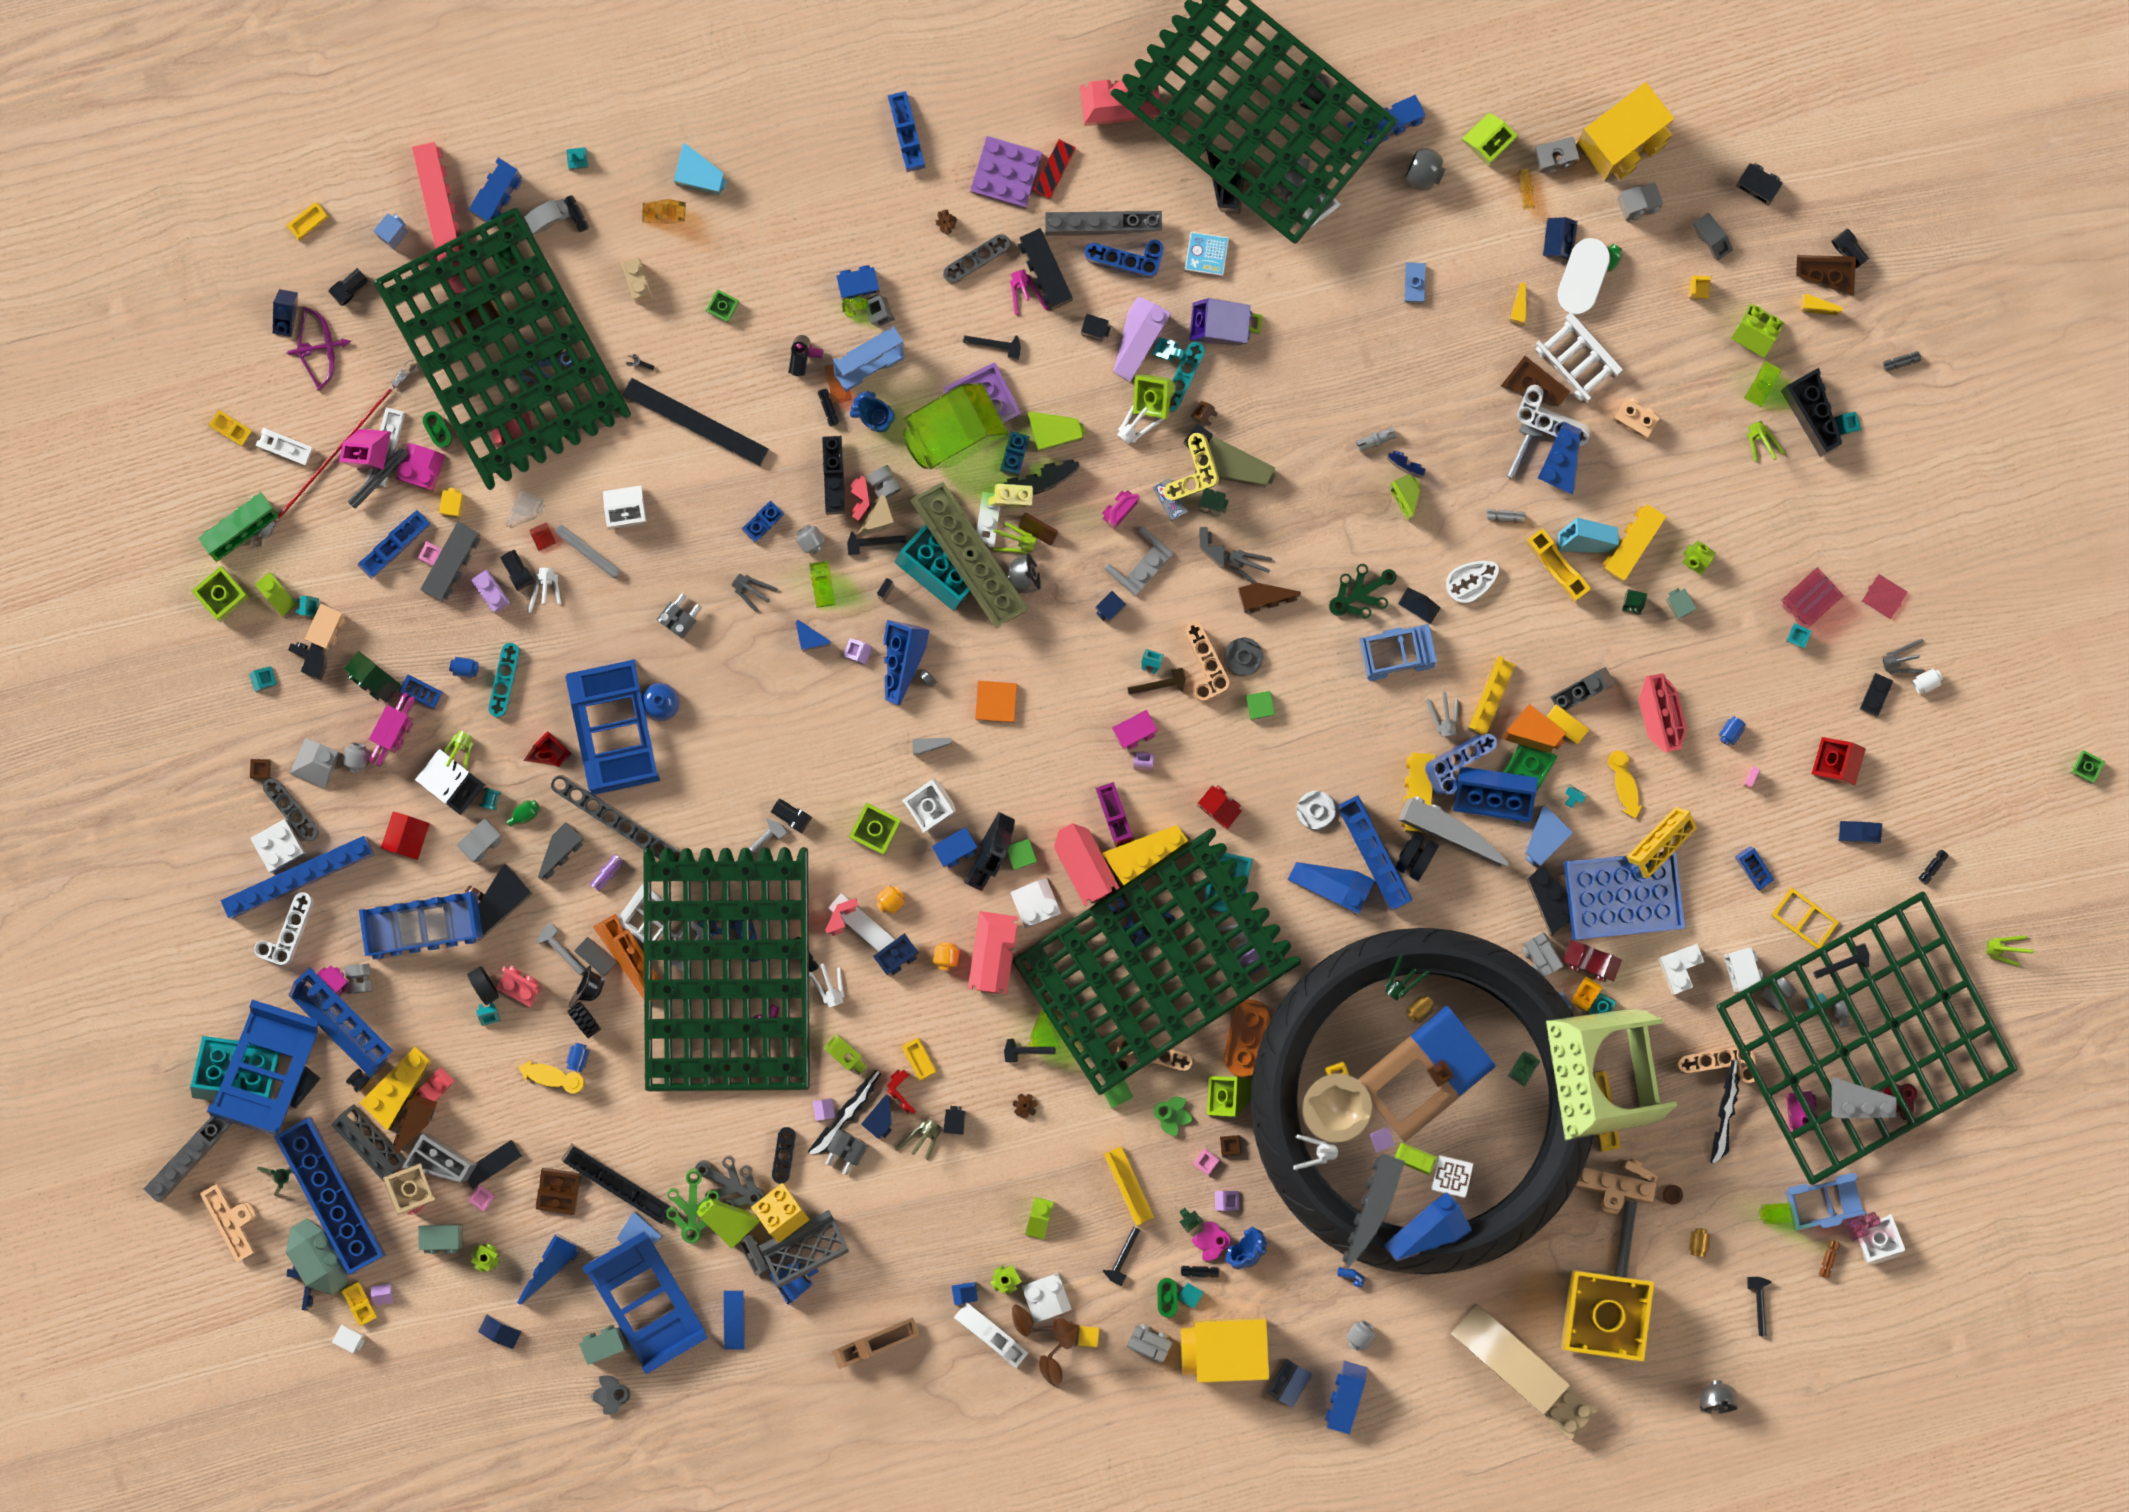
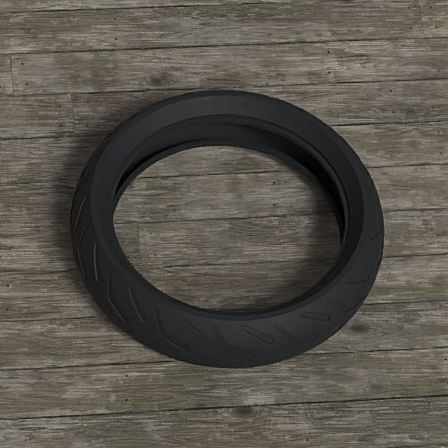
M1438 928L1399 929L1363 938L1332 953L1308 971L1285 996L1272 1016L1257 1052L1251 1085L1252 1125L1264 1168L1285 1205L1311 1233L1330 1247L1344 1254L1346 1250L1349 1251L1351 1244L1348 1243L1351 1232L1356 1230L1357 1225L1354 1224L1357 1214H1361V1211L1336 1193L1322 1177L1315 1165L1296 1170L1293 1169L1296 1165L1312 1161L1305 1142L1297 1138V1135H1302L1298 1117L1297 1094L1302 1064L1315 1034L1328 1016L1347 998L1373 983L1390 978L1400 955H1403V959L1395 977L1408 975L1414 968L1417 969L1414 974H1423L1429 970L1431 975H1441L1467 982L1498 999L1514 1013L1530 1034L1541 1056L1546 1072L1549 1093L1548 1121L1539 1153L1531 1168L1515 1189L1502 1201L1486 1212L1467 1220L1472 1231L1457 1242L1443 1244L1436 1249H1428L1417 1255L1396 1261L1384 1245L1404 1227L1382 1221L1374 1237L1356 1259V1261L1392 1272L1426 1275L1451 1273L1480 1266L1500 1258L1525 1243L1540 1231L1555 1216L1576 1186L1585 1167L1594 1135L1565 1139L1546 1021L1571 1018L1574 1015L1550 982L1522 958L1495 943L1477 936ZM1593 1068V1076H1594V1079H1595V1081H1596L1595 1073H1594V1068Z

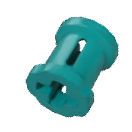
M484 788L485 795L480 807L496 811L498 795H501V792Z

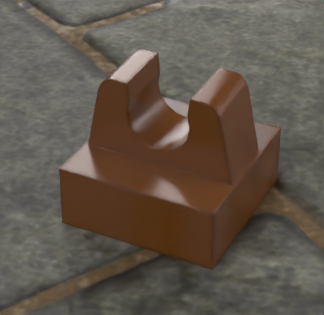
M1201 401L1190 417L1210 426L1212 423L1208 418L1210 415L1217 417L1218 414L1214 410V406Z
M1443 1059L1426 1070L1437 1087L1455 1077Z

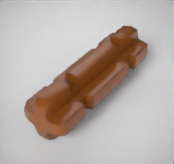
M1835 1240L1829 1241L1827 1246L1829 1249L1826 1250L1822 1262L1823 1267L1820 1268L1819 1276L1824 1278L1830 1277V1269L1833 1268L1837 1256L1836 1250L1840 1246L1839 1242Z

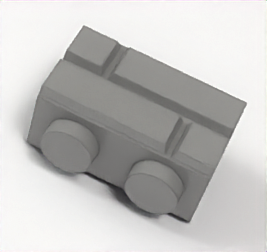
M1545 932L1523 944L1522 952L1527 959L1531 958L1534 963L1532 967L1543 977L1563 967Z
M1142 1323L1141 1326L1136 1325L1127 1348L1163 1363L1172 1344V1341L1169 1340L1170 1336L1160 1331L1157 1335L1151 1332V1327Z

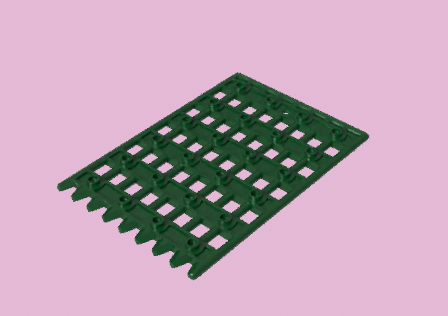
M1187 0L1184 3V8L1190 17L1185 18L1180 15L1172 17V23L1178 32L1174 33L1166 29L1161 30L1159 37L1165 47L1162 48L1154 44L1148 45L1147 52L1153 62L1150 63L1143 59H1137L1135 61V68L1141 76L1138 78L1131 74L1123 75L1122 82L1128 89L1127 93L1119 89H1112L1110 94L1293 244H1296L1397 124V119L1251 0H1238L1247 7L1241 17L1226 6L1230 0H1202L1201 4ZM1220 12H1223L1235 22L1229 31L1214 21ZM1263 21L1278 32L1271 41L1256 30ZM1208 26L1223 37L1216 46L1202 36V33ZM1250 36L1265 46L1259 56L1244 45ZM1196 41L1211 52L1204 61L1189 50ZM1293 45L1308 56L1301 66L1287 55V52ZM1238 51L1253 61L1246 71L1232 60ZM1183 56L1198 66L1191 76L1177 65ZM1281 60L1295 71L1289 80L1274 69ZM1226 65L1240 76L1234 85L1219 74ZM1323 70L1338 81L1331 90L1316 79ZM1171 71L1185 81V84L1179 91L1165 80ZM1268 75L1283 86L1276 95L1262 84ZM1214 80L1228 91L1222 100L1207 89ZM1159 85L1173 96L1167 105L1152 94ZM1310 85H1313L1325 95L1319 105L1304 94ZM1256 90L1271 101L1264 110L1249 99ZM1353 94L1368 105L1362 114L1347 104V101ZM1201 95L1216 106L1209 115L1194 104ZM1146 100L1161 111L1155 120L1140 110ZM1298 100H1301L1313 110L1307 119H1304L1292 109ZM1243 105H1246L1258 115L1252 124H1249L1237 114ZM1341 109L1356 120L1349 129L1334 118ZM1189 110L1203 120V123L1197 130L1182 119ZM1286 114L1301 125L1294 134L1279 123ZM1231 119L1246 130L1240 139H1237L1225 129ZM1383 119L1387 120L1388 123L1382 130H1379L1377 126ZM1328 124L1343 134V137L1337 144L1322 133ZM1176 125L1191 135L1184 145L1170 134ZM1274 129L1289 140L1282 149L1267 138ZM1372 133L1376 137L1367 145L1365 140ZM1219 134L1234 145L1227 154L1212 143ZM1316 139L1331 150L1324 159L1310 148ZM1261 144L1276 155L1269 164L1255 153ZM1360 148L1363 153L1355 160L1352 156ZM1206 149L1221 160L1215 169L1200 158ZM1304 153L1318 164V167L1312 174L1297 163ZM1249 158L1264 170L1257 179L1242 168ZM1348 163L1351 167L1343 175L1340 173V170ZM1327 165L1333 167L1331 172L1326 171L1325 167ZM1292 168L1306 179L1300 188L1285 178ZM1237 173L1251 184L1245 194L1230 183ZM1336 178L1338 183L1331 190L1327 186ZM1279 183L1294 194L1288 203H1285L1272 192ZM1321 193L1325 194L1326 197L1323 201L1317 204L1315 200ZM1267 198L1282 209L1275 218L1260 207ZM1311 208L1314 211L1306 220L1303 215ZM1298 222L1302 226L1293 234L1291 229Z
M513 208L374 280V285L488 490H492L495 487L493 476L495 473L504 481L512 479L510 466L512 464L521 472H527L530 467L529 455L538 463H544L547 459L546 446L555 454H561L564 451L563 437L571 444L579 445L581 442L580 428L588 435L596 436L598 433L596 420L599 419L607 427H613L615 424L613 411L616 410L624 418L631 417L627 404L518 208ZM514 217L516 222L508 226L504 224L505 221ZM495 226L498 227V231L488 235L487 230ZM480 234L482 239L471 244L470 239ZM524 240L528 241L535 254L524 260L516 245ZM463 243L465 248L454 253L452 248ZM508 248L518 263L507 269L499 254ZM445 252L448 257L437 262L435 257ZM492 257L501 273L490 278L482 262ZM428 261L430 266L420 271L418 266ZM453 261H459L460 265L454 267L452 263ZM475 266L484 282L473 287L465 271ZM410 270L412 271L413 275L402 279V274ZM545 273L554 289L543 294L535 278ZM456 275L459 276L466 291L455 295L448 282V279ZM394 279L395 284L388 288L384 287V283ZM528 282L537 298L526 303L518 287ZM439 284L442 285L449 300L438 304L430 290ZM509 291L512 292L519 307L510 312L501 298V295ZM421 293H424L432 307L424 313L420 312L413 299ZM492 300L495 301L502 316L491 320L484 307V304ZM407 302L414 315V318L406 322L403 321L396 306ZM562 307L565 308L572 323L563 328L554 314V311ZM474 309H477L485 325L474 329L466 315ZM545 316L548 317L555 332L544 336L537 323V320ZM460 318L467 331V334L460 338L456 337L449 322ZM527 325L531 326L538 341L527 345L519 331ZM443 327L450 340V343L442 347L439 346L432 331ZM513 334L521 348L513 354H510L502 338ZM425 335L433 352L422 356L415 340ZM580 341H583L591 357L580 361L572 347ZM496 343L503 356V359L495 363L492 362L485 347ZM566 350L574 364L566 370H563L555 354ZM477 351L486 365V368L478 372L475 371L468 356ZM549 359L556 372V375L548 379L545 378L538 363ZM460 360L469 374L467 378L461 381L457 379L450 366ZM530 367L539 381V384L531 388L528 387L521 372ZM444 369L452 385L441 390L433 374ZM600 374L609 388V391L601 395L598 394L591 379ZM513 376L522 390V393L514 397L511 396L503 382ZM583 383L592 397V400L584 404L581 403L574 390L575 387ZM497 385L505 401L494 406L486 390ZM566 392L575 406V409L567 413L564 412L557 399L558 396ZM480 394L488 410L477 415L469 399ZM549 401L558 415L557 418L550 422L547 421L539 407ZM461 403L471 418L462 424L459 423L452 408ZM533 410L541 425L533 431H530L522 416ZM516 419L524 434L513 440L505 425ZM496 428L499 429L507 443L498 449L495 448L488 435L489 432ZM480 437L489 451V454L481 458L478 457L470 443Z
M1214 828L1208 829L1012 960L1021 977L1098 1095H1102L1301 964V958L1298 956L1288 959L1283 958L1291 949V943L1288 940L1273 942L1280 933L1279 925L1262 926L1270 915L1267 908H1260L1252 911L1251 908L1259 899L1258 893L1252 891L1241 894V891L1248 884V878L1244 875L1234 878L1230 877L1238 866L1237 861L1234 859L1223 862L1219 861L1226 853L1227 846L1224 843L1209 845L1216 836ZM1190 851L1196 861L1179 871L1174 861ZM1201 867L1206 878L1190 888L1184 878ZM1158 873L1163 883L1147 893L1141 883ZM1212 884L1217 894L1200 903L1195 893ZM1168 889L1174 899L1157 909L1151 899ZM1122 895H1125L1130 905L1114 915L1108 905ZM1222 900L1228 909L1211 920L1205 910ZM1179 905L1184 915L1168 925L1162 915ZM1133 911H1136L1141 921L1124 930L1119 921ZM1092 916L1098 926L1081 936L1075 926ZM1233 916L1238 926L1222 936L1216 926ZM1189 921L1195 931L1178 941L1173 931ZM1146 927L1151 937L1135 947L1129 937ZM1102 932L1108 942L1092 952L1086 942ZM1243 932L1249 942L1232 952L1227 942ZM1200 937L1205 948L1189 958L1183 948ZM1057 938H1060L1065 948L1048 957L1043 948ZM1157 943L1162 953L1146 963L1140 953ZM1113 948L1119 958L1102 968L1097 958ZM1254 948L1260 958L1243 968L1238 958ZM1070 954L1075 964L1059 974L1054 963ZM1211 954L1216 964L1200 974L1194 964ZM1027 959L1032 967L1030 971H1027L1022 964V961ZM1167 959L1173 969L1156 979L1151 969ZM1121 965H1124L1129 975L1113 985L1107 975ZM1265 965L1270 975L1254 985L1248 975ZM1080 970L1086 980L1070 990L1064 980ZM1221 970L1227 980L1210 990L1204 980ZM1036 975L1043 984L1039 988L1032 979ZM1175 976H1178L1183 986L1167 996L1161 986ZM1134 981L1140 991L1124 1001L1118 991ZM1091 986L1097 996L1080 1006L1074 996ZM1232 986L1238 996L1221 1007L1216 996ZM1045 992H1048L1053 1000L1050 1004L1042 995ZM1186 992H1189L1194 1002L1178 1012L1172 1002ZM1145 997L1151 1007L1134 1017L1128 1007ZM1102 1003L1107 1013L1090 1022L1085 1012ZM1056 1008L1060 1010L1064 1017L1061 1020L1053 1012ZM1199 1008L1205 1018L1188 1028L1182 1018ZM1074 1011L1078 1013V1017L1075 1019L1071 1018V1013ZM1155 1013L1161 1023L1147 1033H1144L1139 1023ZM1112 1019L1118 1029L1101 1039L1096 1028ZM1069 1024L1074 1032L1072 1036H1069L1064 1029V1026ZM1166 1030L1172 1040L1155 1049L1150 1039ZM1123 1035L1128 1045L1112 1055L1106 1045ZM1078 1040L1085 1049L1081 1053L1074 1044ZM1133 1051L1139 1061L1125 1071H1122L1117 1061ZM1088 1057L1095 1064V1067L1090 1069L1085 1061ZM1099 1073L1106 1081L1102 1086L1095 1077Z
M745 847L740 850L738 860L734 861L731 850L723 848L720 851L718 861H715L712 851L709 848H703L696 862L689 848H684L681 851L678 862H675L673 852L669 848L662 850L658 862L655 861L651 849H644L645 1090L648 1092L808 1090L810 1088L808 849L802 847L798 852L796 861H793L790 849L783 847L779 851L777 860L774 861L770 849L764 847L760 850L757 861H754L751 850ZM801 880V900H789V881ZM663 881V901H651V882ZM671 881H683V901H671ZM691 881H702L703 901H691ZM710 881H722V901H710ZM730 881H742V900H730ZM750 881H761L762 900H750ZM769 881H781V900H769ZM703 920V940H691V921ZM711 920H722L723 940H711ZM730 920H742V940H730ZM750 920H762V939H750ZM770 920H781V939H770ZM789 920H801V939H789ZM652 921H663L664 940H652ZM671 921H683V940H671ZM730 959H742V979H731ZM750 959H762V979H750ZM770 959H782V978L770 979ZM789 959H801V978H790ZM652 960H664V979L652 980ZM672 960H683V979H672ZM691 960H703V979H691ZM711 960H723V979H711ZM762 998V1018H751L750 999ZM770 998H782V1018H770ZM790 998H801L802 1017L790 1018ZM652 999H664V1019H652ZM672 999H684V1018L672 1019ZM691 999H703V1018H692ZM711 999H723V1018H711ZM731 999H743V1018H731ZM791 1037H802V1057H790ZM684 1038V1058H672V1039ZM692 1038H703L704 1058H692ZM711 1038H723V1057H711ZM731 1038H743V1057H731ZM751 1038H762L763 1057H751ZM770 1038H782V1057H770ZM652 1039H664V1058H652ZM725 1064L731 1065V1069L729 1071L724 1070L723 1067ZM723 1077V1083H712V1078ZM731 1077H743V1083H731ZM751 1077H763V1083H751ZM771 1077H782V1083H771ZM790 1077H802V1082H790ZM653 1078H664V1084H653ZM672 1078H684V1083L672 1084ZM692 1078H704V1083H692Z

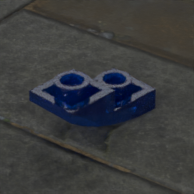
M1393 451V453L1388 454L1387 460L1401 471L1415 477H1424L1425 468H1421V464L1413 462L1407 465L1408 457L1404 456L1403 452Z

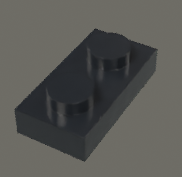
M1874 673L1859 709L1878 717L1893 680Z

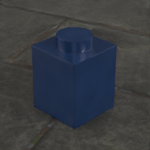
M1111 591L1096 606V615L1102 621L1107 620L1110 622L1126 604Z

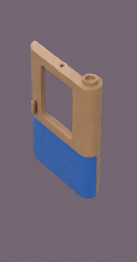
M1445 1006L1358 1080L1368 1090L1373 1105L1400 1138L1406 1142L1492 1071L1496 1065L1452 1010ZM1415 1059H1419L1427 1069L1443 1059L1455 1077L1441 1085L1439 1091L1403 1121H1398L1377 1096V1091Z

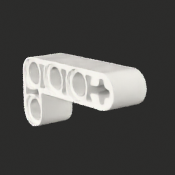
M1538 385L1529 386L1518 410V420L1523 424L1553 436H1557L1559 432L1558 425L1567 422L1581 429L1584 435L1580 438V446L1585 445L1590 436L1589 427L1540 407L1543 398L1542 388ZM1536 392L1539 398L1532 399L1529 393ZM1527 409L1531 411L1532 415L1524 416L1522 411ZM1547 417L1550 422L1544 424L1540 421V418Z
M301 892L294 897L277 944L268 941L256 943L254 952L258 957L284 966L292 962L314 905V899L310 894ZM305 898L308 901L307 905L303 904L302 906L300 899ZM296 908H298V909L304 910L305 912L302 913V912H300V911H295V910H296ZM299 914L301 922L298 925H294L292 918ZM288 933H293L294 941L288 944L285 937ZM264 944L269 947V952L266 955L260 953V948ZM282 951L287 953V959L284 962L278 959V955Z

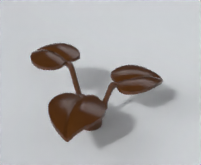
M1014 1304L1012 1307V1319L1016 1330L1021 1335L1027 1337L1031 1332L1055 1331V1337L1060 1344L1049 1353L1048 1357L1045 1355L1040 1357L1039 1367L1046 1381L1058 1388L1062 1382V1369L1059 1363L1052 1359V1357L1061 1347L1071 1349L1074 1346L1079 1325L1058 1317L1054 1320V1324L1051 1327L1034 1328V1321L1031 1315L1019 1305Z

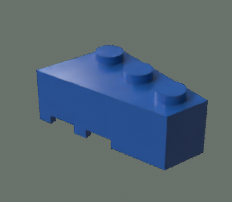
M499 157L495 162L498 166L493 173L488 174L487 179L489 180L483 189L479 190L469 208L473 215L484 222H488L501 215L500 210L510 202L512 198L510 196L514 189L517 190L522 183V176L518 169Z
M1563 422L1538 475V479L1570 494H1573L1575 490L1581 438L1580 428Z
M1344 1361L1341 1374L1338 1373L1336 1378V1392L1333 1391L1331 1395V1410L1327 1409L1325 1421H1328V1429L1350 1434L1366 1382L1367 1367Z

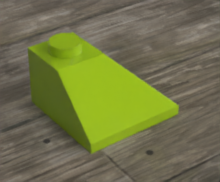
M1411 474L1391 482L1389 486L1407 521L1411 520L1414 515L1420 492L1418 488L1421 487L1417 478H1412Z
M1209 1076L1207 1115L1238 1117L1251 1100L1252 1078Z

